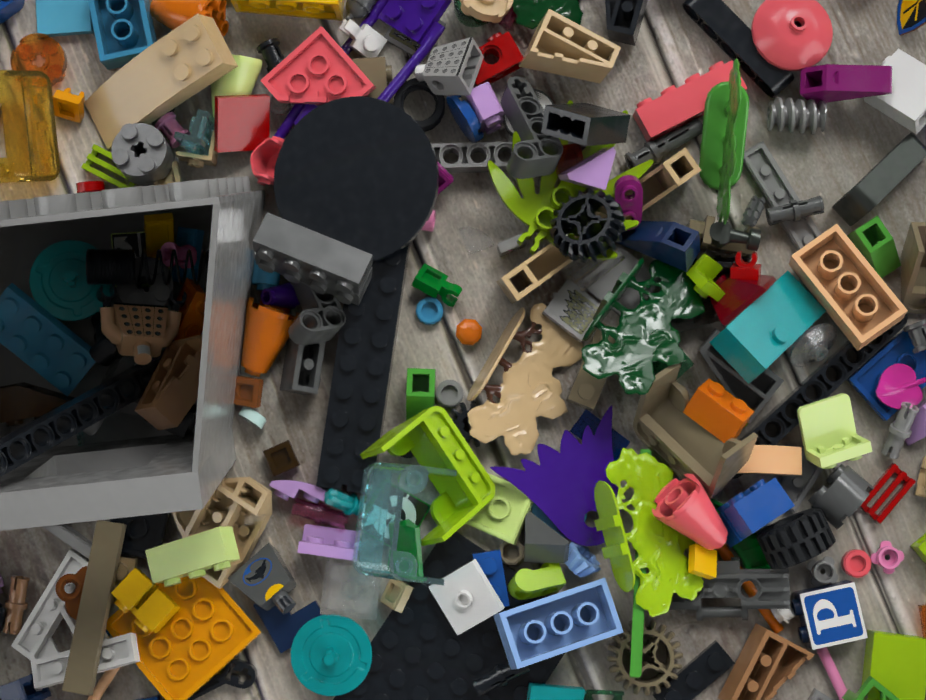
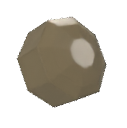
M519 540L516 545L506 541L499 545L502 561L505 565L518 567L524 561V546Z

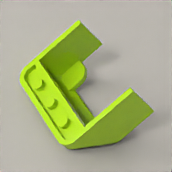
M432 406L421 411L388 431L360 454L362 459L383 453L386 450L393 456H402L411 451L440 495L433 500L430 506L431 516L437 526L421 539V546L445 542L487 505L495 495L494 482L446 410L440 406Z

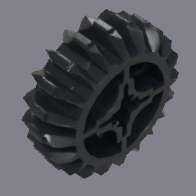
M589 189L585 195L579 190L578 196L575 198L569 195L567 203L560 202L561 210H553V215L557 218L550 220V225L553 226L550 230V235L555 247L559 249L563 256H569L574 262L579 258L581 262L586 263L589 257L596 262L597 256L600 254L607 258L606 251L608 249L616 250L614 242L622 241L621 233L625 232V216L620 204L610 194L606 196L601 190L595 194L592 189ZM596 212L606 214L607 218H601L600 215H596ZM568 234L579 236V240L569 238Z

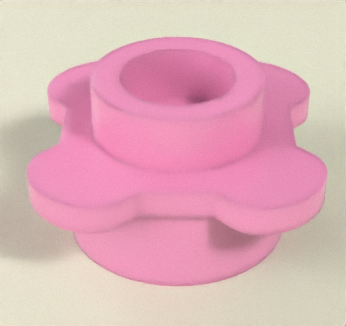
M882 541L880 548L876 553L871 554L870 559L873 564H878L882 567L884 573L892 574L900 562L904 560V553L892 547L890 541ZM886 555L890 556L889 560L885 559Z

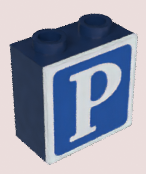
M845 580L793 592L795 599L791 600V605L795 616H799L801 627H798V635L801 643H805L807 648L815 650L868 638L855 582Z

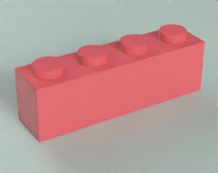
M733 60L725 64L723 61H719L708 68L709 72L701 76L699 73L688 77L684 81L686 84L678 88L672 85L660 93V97L654 100L649 97L636 105L637 109H635L633 117L646 142L654 141L684 126L695 118L703 116L707 94L715 85L729 81ZM741 77V86L746 91L748 88Z

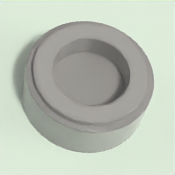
M454 380L441 382L436 390L438 402L448 408L457 406L463 399L462 386Z

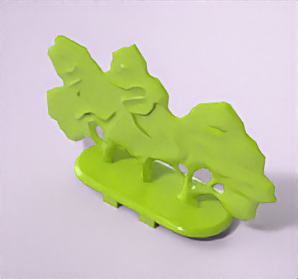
M622 448L620 458L609 462L605 469L607 478L618 487L617 497H615L614 491L607 482L598 481L596 483L594 498L599 519L594 520L597 531L602 530L606 544V547L601 548L604 559H610L617 584L624 592L628 593L634 588L635 574L640 577V586L635 596L636 604L641 606L642 609L648 610L651 617H655L669 611L673 593H677L681 598L694 600L697 597V593L702 590L704 581L702 577L688 573V558L684 556L685 549L696 542L662 523L652 513V508L656 510L657 504L654 502L656 496L665 485L673 480V470L664 463L658 462L654 456L649 455L647 452L637 454L632 448ZM626 480L627 484L621 488L620 482ZM632 487L634 489L632 498L623 503L622 500L626 499L623 494ZM632 504L635 509L633 511L629 510L627 506ZM621 509L628 512L632 517L633 529L629 533H625L619 511ZM627 541L631 542L633 548L638 552V558L633 562ZM648 568L650 571L644 574L640 569Z

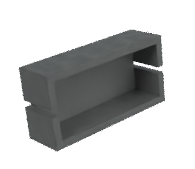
M268 212L253 239L255 261L263 271L268 273L277 272L284 275L290 282L304 283L317 293L325 294L326 292L336 296V299L344 304L353 303L359 306L372 278V254Z

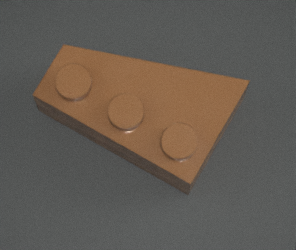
M203 334L173 341L166 348L135 409L139 415L157 430L178 427L198 398Z
M755 623L718 699L771 700L777 694L776 691L787 679L791 680L796 674L795 671L815 654Z

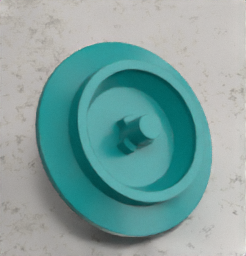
M66 240L54 243L44 249L32 265L29 283L33 298L57 319L66 321L86 319L100 311V307H103L102 302L96 297V292L101 285L87 284L86 252L88 248H97L86 242ZM103 285L104 295L110 296L109 289L111 285Z
M324 614L309 620L297 632L291 647V664L299 681L312 692L324 696H339L354 690L366 678L372 663V646L364 629L351 618L339 614Z

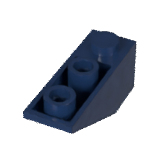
M641 221L635 229L621 233L622 241L616 242L685 272L688 271L700 253L699 231L676 222Z

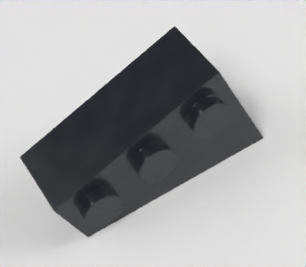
M605 0L609 40L633 46L636 45L648 0Z

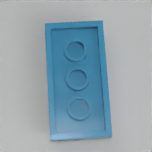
M11 283L7 286L0 296V343L68 397L96 363L89 353L91 346L15 284Z

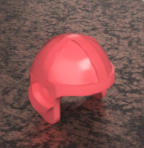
M272 136V138L265 139L252 152L250 158L251 169L258 179L257 183L263 186L274 185L275 165L285 139Z

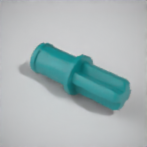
M332 488L326 491L324 495V502L327 505L343 510V513L348 516L353 514L361 517L369 504L358 499V496L355 494L348 495Z

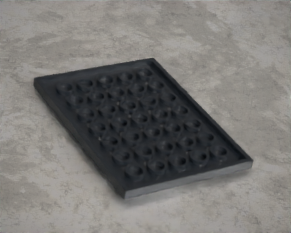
M456 531L445 542L436 543L423 563V580H412L409 584L413 587V590L403 612L399 613L392 610L371 641L372 663L366 678L354 690L335 696L333 700H527L529 683L545 684L565 653L528 665L530 672L509 681L505 687L501 685L479 697L472 680L494 670V666L498 664L502 666L508 663L494 617H489L457 636L428 588L433 583L471 562L473 554L487 552ZM503 563L510 606H505L498 613L551 596L549 594L525 600L515 599L508 590V584L517 572Z

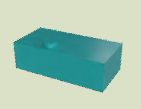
M787 271L709 343L749 384L790 347L826 310Z

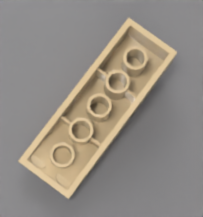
M196 14L119 69L84 104L107 149L111 150L114 138L125 124H151L238 67L214 19Z

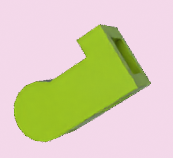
M544 563L540 569H520L510 580L508 590L515 599H531L558 593L566 584V580L559 563Z

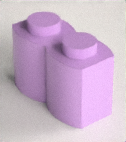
M489 82L473 88L471 95L465 96L466 102L470 104L481 124L479 131H486L487 134H491L501 128L500 124L504 120L502 117L504 111Z

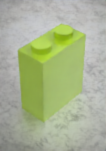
M867 629L868 638H866L861 686L871 676L900 700H925L926 638ZM873 686L864 699L880 700L879 690Z

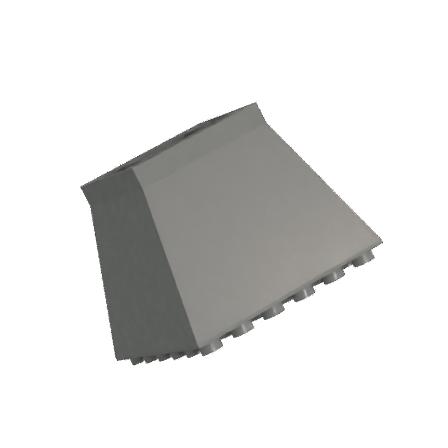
M249 176L183 181L166 185L137 186L97 192L0 201V296L7 286L13 283L35 301L30 289V271L35 259L44 249L60 241L77 240L86 242L98 249L111 250V234L144 231V215L172 213L174 220V243H176L178 227L203 230L204 236L201 253L204 249L206 251L209 250L207 283L205 257L203 258L199 282L201 288L206 292L198 398L194 403L197 405L196 423L192 433L185 438H181L166 430H157L139 414L135 416L117 411L104 419L94 435L90 436L81 431L0 477V531L199 510L205 507L236 461L232 430L235 411L236 378L240 376L246 306L248 298L251 297L253 286L252 275L255 260L253 239L262 223L266 196L265 190L251 191ZM173 281V298L176 300L183 285L181 286L179 282ZM149 287L138 288L143 289L144 293L150 291ZM118 293L111 300V307H113V302L121 303ZM170 304L168 306L169 311H171L172 307ZM92 316L77 321L58 319L92 347L95 344V330L91 321ZM0 343V386L25 382L62 393ZM96 362L69 396L77 397L100 385L110 365L102 366ZM34 417L23 419L24 423L7 427L6 422L0 423V438L33 421Z

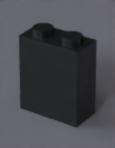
M589 103L545 105L541 133L584 146L626 143L631 115Z

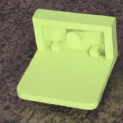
M840 393L800 406L797 409L805 456L809 462L822 469H831L836 467L837 463L846 460H858L863 457L862 455L872 452L871 441L856 433L849 395Z

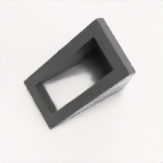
M528 511L525 516L524 562L565 563L568 561L569 541L532 512Z

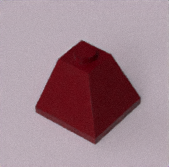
M725 275L721 276L715 283L726 294L719 302L709 296L720 322L726 326L774 284L776 278L770 275H761L757 281L730 279V277L727 278Z

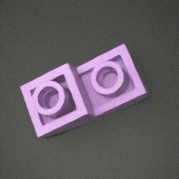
M295 480L271 481L269 485L275 489L273 494L288 501L290 497L296 499L302 490L305 492L303 497L318 504L319 500L324 502L325 492L328 491L323 487Z

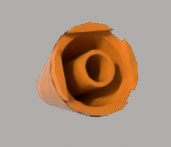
M250 297L246 306L241 366L245 368V373L260 377L261 373L266 374L281 352L289 339V327L300 313L296 312V315L293 316L289 314L290 309L264 305L261 300L260 303H253L255 297Z

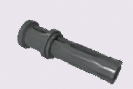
M695 118L656 142L647 141L644 143V147L633 153H626L624 157L628 167L631 169L651 159L654 161V164H658L661 162L662 156L702 134L703 126L701 121Z

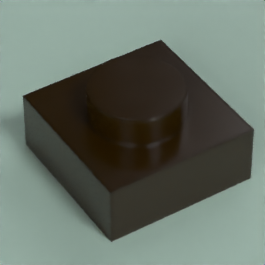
M290 440L263 451L274 477L300 466Z

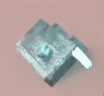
M198 109L196 116H193L190 121L189 131L191 135L179 132L174 134V138L180 143V147L187 149V153L208 155L214 130V117L209 111Z

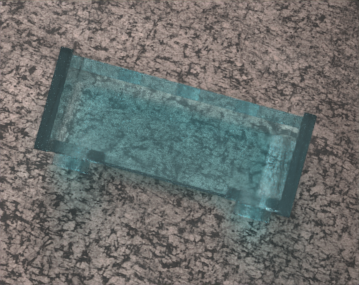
M385 462L371 463L365 468L352 560L353 567L359 574L400 581L444 585V579L417 575L418 564L416 558L409 552L397 551L403 494H417L423 491L428 482V475L457 476V470Z

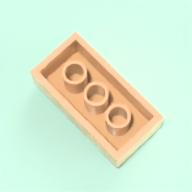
M835 224L791 255L789 266L823 306L857 351L905 317L908 310L838 224Z

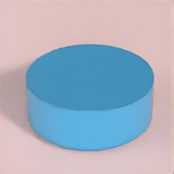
M426 297L417 304L416 315L423 324L434 325L443 317V306L436 298Z

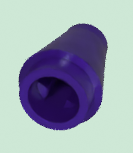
M290 282L265 288L261 292V301L264 305L294 309L300 305Z

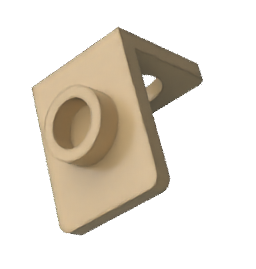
M214 130L208 156L176 151V157L180 161L188 162L187 165L191 167L204 168V165L216 167L218 153L214 151Z

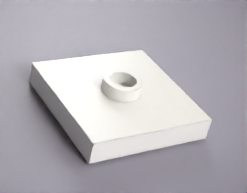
M476 559L428 587L457 636L505 608Z

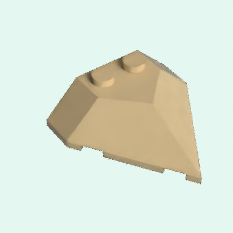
M251 477L224 478L203 509L171 512L182 538L219 526H232L240 560L230 562L231 567L225 570L214 571V568L205 570L206 575L202 576L217 588H222L229 581L228 578L249 560L272 515V491Z

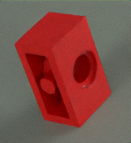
M509 31L504 34L498 32L487 39L486 44L479 47L484 58L492 54L499 60L495 64H488L483 58L474 88L485 82L492 84L522 68L519 66L523 55Z

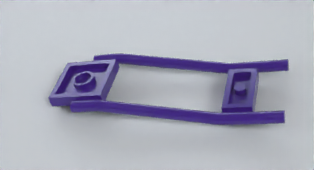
M378 0L369 15L359 25L360 28L363 24H368L372 27L379 19L421 45L377 99L389 102L413 73L416 66L428 55L445 30V27L438 23L452 0ZM350 37L341 46L347 55L353 50L349 47L353 40ZM295 104L274 136L285 139L294 124L296 125L317 106L314 104Z

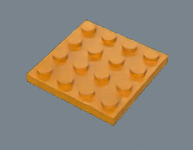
M189 576L181 578L182 583L165 587L164 583H155L158 586L157 589L164 591L181 607L158 633L151 632L150 630L146 633L134 622L137 617L131 611L124 613L119 609L107 621L106 629L112 637L136 633L140 662L135 664L165 700H188L262 633L223 587L219 589L203 577L189 579Z

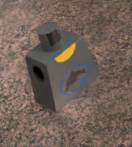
M270 543L266 544L228 578L231 583L266 611L276 605L282 614H286L296 605L288 593L297 584L278 550Z

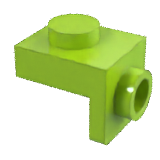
M706 253L702 254L686 273L696 284L693 289L705 299L710 296L717 302L726 294L713 281L723 267Z

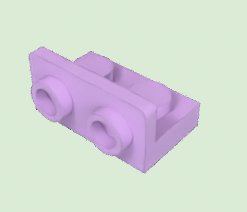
M305 524L303 538L299 541L297 553L354 561L357 554L359 532Z

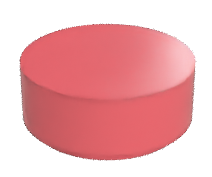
M852 549L843 555L841 566L847 575L860 578L870 571L871 559L866 552Z

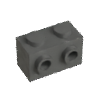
M289 337L280 391L301 395L318 394L326 341L299 345Z

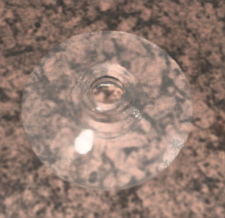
M823 323L805 331L792 345L789 352V361L795 367H806L826 358L836 342V328L832 324Z

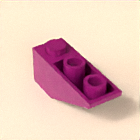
M825 64L801 69L800 95L807 101L809 99L814 100L816 104L820 100L828 103L892 94V66Z

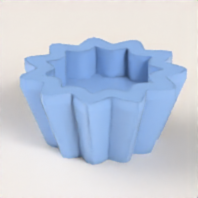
M571 541L569 544L568 561L565 562L569 570L573 571L580 578L600 571V563L596 560V556L590 552L589 548Z

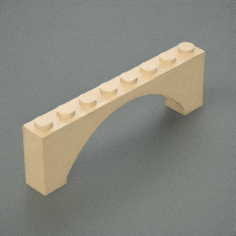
M686 147L640 179L643 188L642 212L701 171ZM627 190L625 195H631L634 191ZM596 212V215H600L601 218H607L606 214ZM628 215L625 217V220H631L633 216ZM550 243L496 282L513 304L573 260L569 256H563L559 249Z

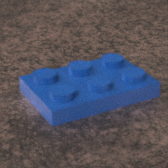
M904 330L898 333L847 379L883 421H887L898 411V409L883 404L876 396L875 390L883 371L887 367L899 363L910 366L916 373V380L926 377V350L914 354L912 351L914 348L908 332H904ZM926 383L920 384L918 386L921 389H923L926 386Z

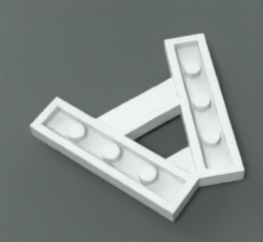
M69 549L11 645L31 661L34 689H43L64 683L70 650L60 652L52 639V635L63 617L74 634L76 620L67 614L65 602L57 596L56 583L62 576L76 574L82 567L88 566L89 559L76 550ZM66 584V593L71 594L75 592V584ZM105 631L97 673L140 662L136 633H127L109 638Z

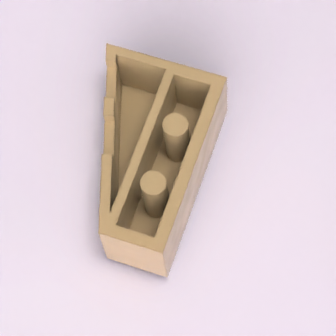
M548 9L539 22L519 67L601 83L613 68L621 47Z

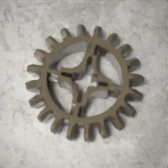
M644 619L643 634L653 636L643 645L642 653H646L649 650L651 653L648 655L656 664L646 660L642 661V672L645 669L653 668L660 673L649 679L629 678L630 673L628 674L624 669L622 655L624 649L631 653V643L629 642L632 634L631 620L628 622L630 631L627 632L622 626L624 631L622 638L617 635L612 636V639L618 642L617 646L611 644L607 647L608 650L615 652V655L606 657L607 661L616 662V664L609 667L610 673L619 671L614 680L619 683L626 679L622 686L623 689L628 690L633 684V693L635 695H638L641 687H643L644 694L649 696L650 687L652 686L655 692L659 694L661 689L658 684L663 683L666 688H669L671 685L666 680L667 677L670 676L675 680L678 678L672 672V669H682L680 663L674 662V659L683 657V653L674 652V649L679 648L681 644L679 641L670 643L675 633L670 631L664 635L667 628L666 625L661 624L656 630V620L651 619L649 626L646 627ZM660 640L666 648L667 658L665 665L656 658L657 645Z

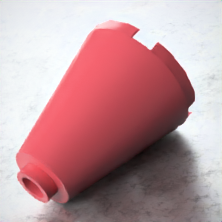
M687 473L683 474L686 477L685 479L679 481L675 478L671 480L656 496L654 502L657 504L656 510L652 508L653 515L662 523L708 550L721 548L727 541L728 530L699 479L694 474Z

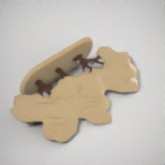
M543 303L535 304L531 308L530 319L532 326L524 331H518V328L524 319L525 308H520L514 314L467 396L468 401H473L483 389L487 395V401L483 405L474 407L467 413L468 422L472 427L469 434L485 444L499 436H504V443L511 455H519L521 453L526 455L533 451L539 437L536 417L543 416L553 420L568 412L565 401L560 397L562 393L560 380L552 377V371L556 367L572 366L582 359V342L577 341L543 315L542 312L547 307ZM536 324H540L542 326V328L536 330L534 327ZM531 334L542 335V339L538 342H530L525 337L530 338ZM512 339L519 341L522 346V356L516 363H510L502 358ZM525 344L530 345V352L525 349ZM497 365L503 366L502 384H488L487 382ZM493 395L500 399L499 403L493 401Z

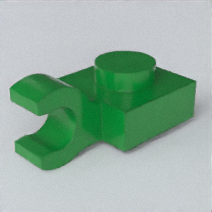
M425 263L411 285L434 298L439 294L442 301L450 307H454L458 300L456 297L462 291L459 285L446 281L448 275Z

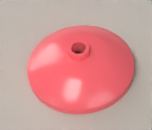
M765 0L753 17L751 34L757 51L768 63L782 70L801 71V69L816 65L827 54L832 43L833 29L829 15L816 0ZM794 21L800 22L802 27H797Z

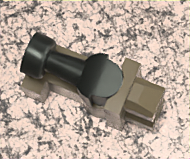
M708 215L704 221L690 219L689 224L686 225V227L699 231L700 251L702 252L708 249L712 252L736 256L738 251H742V256L751 259L752 253L759 248L761 230L756 227L748 226L742 232L732 229L729 222L725 225L723 221L714 223L716 217Z

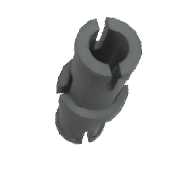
M821 196L801 201L791 200L789 204L766 208V218L770 226L791 220L797 222L801 218L824 213V203Z

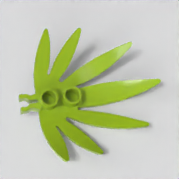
M569 100L567 104H571L573 101ZM517 131L513 132L512 150L514 145L521 141ZM560 138L563 153L555 171L550 175L541 176L539 194L535 193L533 178H516L523 197L521 198L517 189L504 172L491 160L487 163L491 180L501 200L520 221L529 226L528 232L523 233L519 237L517 244L521 246L525 240H530L533 234L538 232L533 241L534 245L529 251L532 255L535 254L539 243L544 239L554 245L550 235V230L553 228L550 225V220L557 217L553 215V210H561L560 202L567 203L569 195L575 198L578 196L579 190L584 193L587 189L586 187L562 180L557 188L554 187L568 145L567 140ZM615 144L586 146L571 167L602 148L614 147ZM652 159L614 177L608 181L606 190L601 191L606 196L610 194L614 198V185L620 177L632 175L640 179L654 161ZM625 220V231L636 227L639 221ZM568 234L569 238L579 240V238L574 237V234ZM608 249L606 251L607 258L600 254L597 256V260L615 259L618 254Z

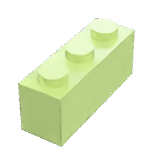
M219 526L145 550L152 583H164L165 587L182 583L181 578L189 576V579L205 576V570L214 568V571L228 569L231 567L230 562L240 560L232 526Z

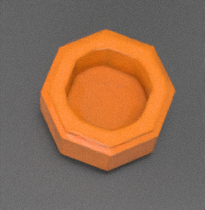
M464 319L457 325L456 338L462 345L474 346L481 340L482 327L476 320Z

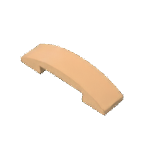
M754 445L749 460L737 474L802 476V447Z

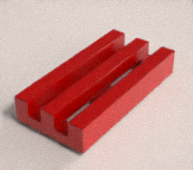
M892 463L873 485L874 489L869 492L870 495L861 504L860 508L873 520L881 524L916 481L908 477L907 473L901 471L895 463ZM895 473L897 477L869 508L867 504L892 474ZM903 480L905 483L877 515L875 512Z

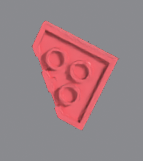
M322 26L260 80L277 101L293 104L323 105L345 97H366L376 88Z

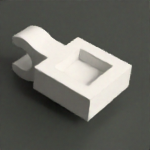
M344 19L339 26L343 33L353 39L349 47L363 58L377 57L387 42L386 38L368 24H363L360 28L351 19L348 21Z

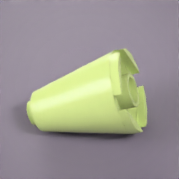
M232 54L238 67L210 84L213 118L215 96L252 94L262 69L263 60Z

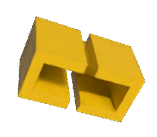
M134 568L111 592L117 598L114 604L124 613L131 611L137 617L134 621L135 624L146 633L149 630L158 633L181 608L164 591L157 589L158 586L152 583V580L137 568Z

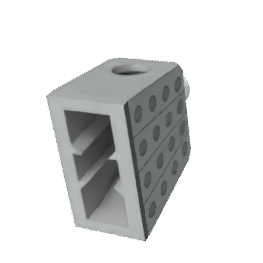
M473 37L437 46L432 49L427 64L416 66L415 76L419 82L425 81L435 95H471L484 56Z

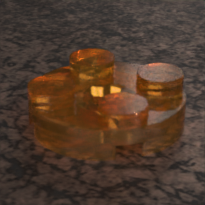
M34 33L23 37L19 41L20 44L16 47V50L13 49L10 58L12 71L26 86L35 89H45L64 79L67 68V56L63 47L55 39L42 33ZM38 55L45 59V63L41 67L32 64L33 61L37 60Z

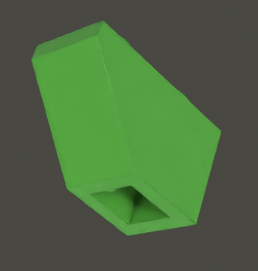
M878 215L847 235L881 278L901 266L894 239Z
M407 368L406 420L427 408L435 406L436 369Z

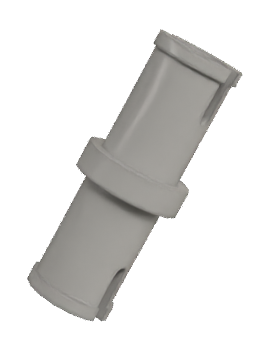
M902 402L895 422L889 426L888 430L890 433L881 450L885 456H887L888 452H891L889 458L898 459L906 438H910L912 433L910 428L919 412V408L916 405L910 408L911 403Z

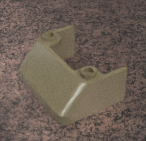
M681 364L671 365L656 374V379L653 381L649 392L641 395L633 422V429L638 438L671 468L681 480L686 478L683 474H694L711 500L747 463L758 435L753 432L742 441L730 438L723 443L684 414L683 411L689 403V393L683 385L676 381Z

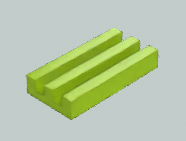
M94 144L91 148L93 149L91 154H88L86 157L87 161L83 163L81 168L118 188L135 187L136 184L132 182L126 185L92 167L93 163H96L127 179L118 168L97 158L98 154H101L112 160V153Z

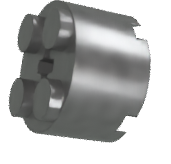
M146 123L125 124L112 143L111 153L113 162L123 175L134 184L140 186L153 185L154 182L160 179L163 180L172 169L174 157L170 145L162 133L152 125Z

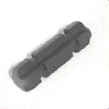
M755 195L750 199L743 213L744 218L741 221L744 226L749 224L750 227H754L757 224L766 202L764 197L758 198Z

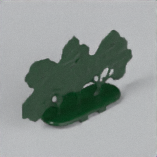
M644 258L638 261L629 274L625 272L621 274L612 291H608L602 299L593 317L594 321L582 341H587L597 328L601 331L602 340L599 343L586 345L581 349L582 358L585 362L582 366L583 370L598 380L614 374L619 375V383L626 394L637 393L645 395L649 392L653 381L656 379L653 373L652 362L660 361L671 366L686 361L684 351L678 345L681 341L679 331L671 327L670 322L675 318L691 319L705 311L703 299L693 289L696 284L686 274L687 272L657 259L650 263L649 272L651 278L646 281L637 282L635 278L644 264ZM659 277L661 282H655L653 279ZM650 285L660 286L661 291L659 293H650L644 290V287L649 289ZM627 288H633L639 292L640 304L635 309H627L618 302ZM643 294L649 296L648 301L644 299ZM613 307L621 312L617 328L602 324V321ZM609 335L616 340L614 344L609 342Z

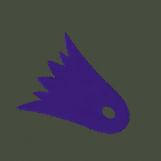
M612 405L601 419L595 435H593L589 425L586 426L582 436V444L568 430H565L561 439L560 453L545 444L537 445L540 465L527 459H521L525 471L509 467H490L534 502L562 534L572 542L583 546H597L605 543L602 530L597 531L596 527H589L584 521L587 512H597L594 498L596 483L598 481H605L611 486L615 497H617L618 487L610 482L605 470L609 462L614 461L612 450Z

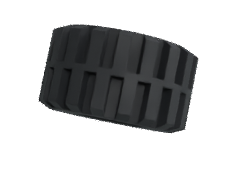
M818 508L807 509L783 518L767 526L756 536L771 569H785L805 562L825 552L836 542L822 510Z

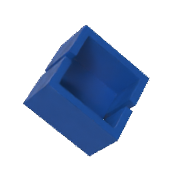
M776 477L767 483L764 479H761L717 508L720 513L719 516L728 530L727 544L731 548L795 505Z

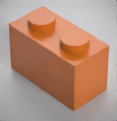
M710 378L697 388L683 411L684 414L723 443L730 438H737L755 412L743 400L734 397L720 383L714 382Z

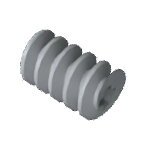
M776 97L773 103L770 100L768 104L767 129L771 131L774 124H777L779 132L783 131L785 125H788L790 133H793L796 126H799L801 134H804L807 126L810 127L812 135L815 134L818 127H821L823 132L826 125L827 104L824 100H820L816 105L812 99H809L806 105L803 99H797L794 104L792 98H787L783 104L782 98Z

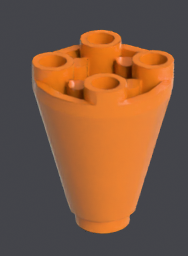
M152 0L150 5L151 16L171 30H174L196 14L213 18L222 36H225L229 29V23L225 20L226 0Z

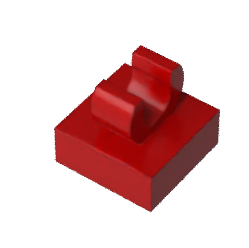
M738 251L735 256L736 263H733L730 268V279L758 281L761 276L762 264H756L758 260L757 252L752 253V260L750 262H744L742 260V251Z

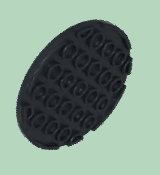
M363 96L336 99L320 105L305 115L293 127L283 142L274 172L275 199L283 219L373 255V262L382 260L402 250L418 236L417 234L431 216L439 188V171L436 155L428 137L419 124L395 105L380 99Z

